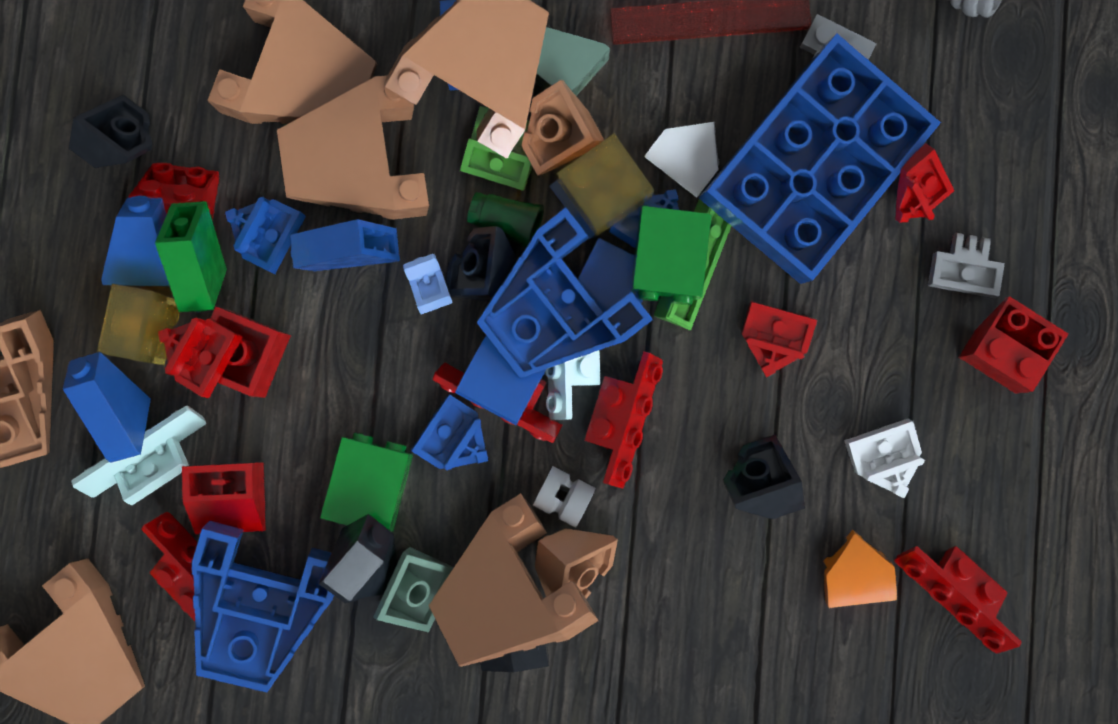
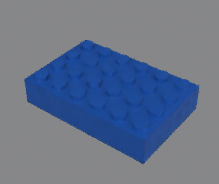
M836 33L815 55L699 196V199L712 208L715 213L798 283L810 282L815 279L900 174L901 168L922 147L941 122Z

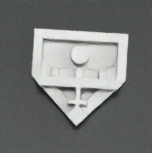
M715 122L665 129L644 157L695 197H698L719 170Z
M907 418L844 440L856 474L905 498L909 490L907 486L917 467L923 465L925 461L920 457L922 451L912 420Z

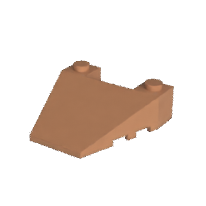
M245 0L243 7L252 20L271 29L252 79L250 80L219 69L208 102L220 113L251 124H262V122L289 124L370 80L373 77L377 62L303 0Z
M456 0L449 9L434 19L425 30L403 47L387 75L385 87L417 105L434 75L489 108L476 129L477 141L503 157L508 158L526 128L549 12L531 0Z
M375 76L278 129L277 135L286 198L329 207L332 205L347 208L353 212H366L393 220L426 216L429 202L424 173L390 176L382 122L412 120L414 103L386 88L387 76Z
M41 310L9 318L0 323V350L3 356H0V468L44 456L50 452L54 340Z
M521 493L490 513L428 605L460 667L502 657L504 654L519 650L534 649L536 646L551 642L566 641L599 621L582 591L573 581L543 599L517 552L547 534L532 506Z
M84 559L69 563L42 585L63 614L26 645L21 642L8 624L0 627V692L68 724H101L142 690L145 684L131 645L127 646L121 629L124 625L120 615H116L110 598L112 596L110 586L91 561Z

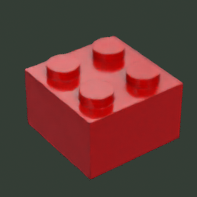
M215 306L210 319L243 337L218 383L251 397L265 398L291 335L231 310Z

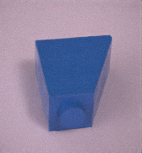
M134 196L126 199L115 219L101 278L103 285L170 286L155 245L156 238L167 215L162 198Z
M357 219L290 235L291 257L293 259V268L322 271L400 261L397 228Z
M101 352L69 361L63 391L105 459L113 463L141 455L151 398Z

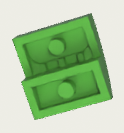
M480 106L472 137L468 139L460 171L524 191L532 169V165L521 146L524 132H527L529 120H527L525 131L508 158H505L477 141L476 129L489 110L487 107Z

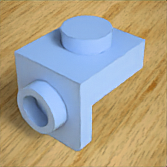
M435 254L416 258L403 265L420 314L453 303Z

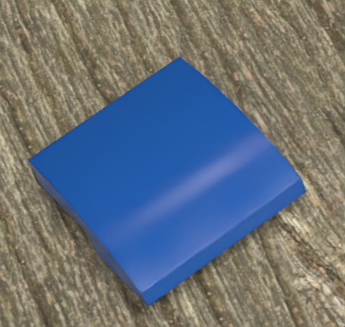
M598 238L578 280L601 310L606 312L630 293L635 255ZM633 293L634 296L638 299V293Z
M486 335L455 393L517 425L547 369L519 378Z

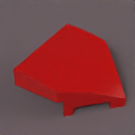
M926 143L901 168L895 220L899 223L908 222L909 218L919 217L933 220L935 215L932 210L955 191L935 149Z
M750 301L741 334L767 378L782 367L805 357L804 354L808 352L817 320Z
M197 317L191 319L190 323L177 328L158 331L159 340L165 345L168 362L165 367V373L173 375L175 381L199 396L210 398L243 337L214 320H203Z

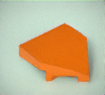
M854 530L847 535V542L832 557H827L824 560L827 567L824 570L825 602L828 608L897 600L894 565L881 551L868 544Z

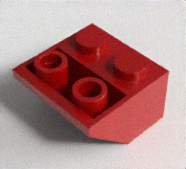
M164 162L153 163L128 198L134 196L162 198L166 214L171 203L206 201L213 221L219 171L205 170L202 167L173 166L170 163Z
M1009 296L978 326L959 355V358L1015 394L1033 392L1069 333Z
M264 462L182 467L183 504L195 534H200L202 528L209 520L244 529L243 532L266 530Z

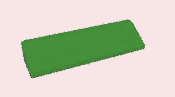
M700 199L694 212L712 214L703 297L699 300H693V304L690 307V305L672 303V297L661 296L654 313L655 317L690 331L731 229L730 224Z

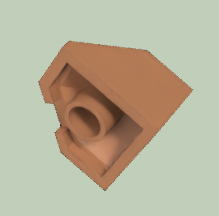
M563 80L556 82L532 99L529 111L532 113L527 132H524L521 146L537 176L573 161L605 142L589 111Z
M565 528L539 540L535 569L546 597L573 581L587 599L591 594L587 588L594 582L597 575L600 573L602 576H605L613 566L618 539L611 535Z

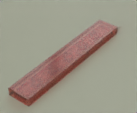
M710 0L611 8L610 11L613 45L806 30L811 27L809 0Z

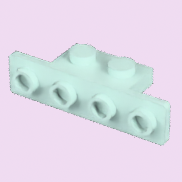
M599 350L546 370V376L548 377L546 406L549 411L550 420L572 419L571 386L600 385Z
M184 406L151 429L145 431L141 455L113 463L103 459L71 481L73 488L90 497H96L117 483L123 501L130 505L135 504L181 474L183 466H189L179 442L206 425L204 417L191 407Z

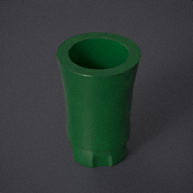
M476 192L471 200L467 222L479 226V228L500 227L508 240L527 248L533 236L541 227L544 205Z

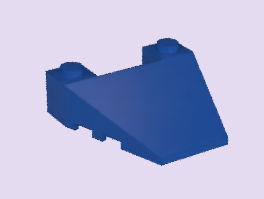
M564 208L537 230L522 256L519 257L503 285L500 286L477 322L519 378L622 343L653 320L632 292L606 312H603L562 260L589 238L567 208Z
M209 520L201 530L192 560V575L194 576L193 609H195L196 623L194 630L196 676L268 692L304 638L310 633L323 611L333 600L334 595L318 584L331 552L311 548L301 580L234 563L244 529Z

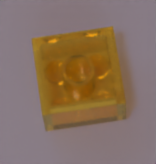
M615 134L606 138L557 173L558 183L596 237L650 200L654 193L653 187Z
M112 284L97 352L165 366L167 359L165 345L160 342L158 331L166 328L173 329V326L177 324L180 312L175 300L154 291Z

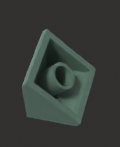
M409 547L402 553L373 618L378 621L429 632L435 617L428 605L454 567Z

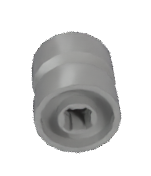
M552 466L533 506L548 514L554 511L558 512L560 520L576 528L596 488L579 479L572 482L570 481V474ZM559 489L567 492L563 502L555 497Z

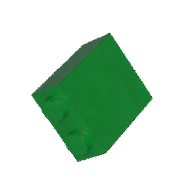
M207 202L171 203L156 238L155 245L178 311L204 312L214 310L227 268Z
M642 206L639 213L630 292L638 293V299L658 301L659 296L672 297V303L681 305H692L693 300L702 298L712 214Z
M354 432L352 438L342 437L320 518L349 525L369 514L393 533L414 454L405 452L406 445L386 441L385 447L373 444L374 437Z

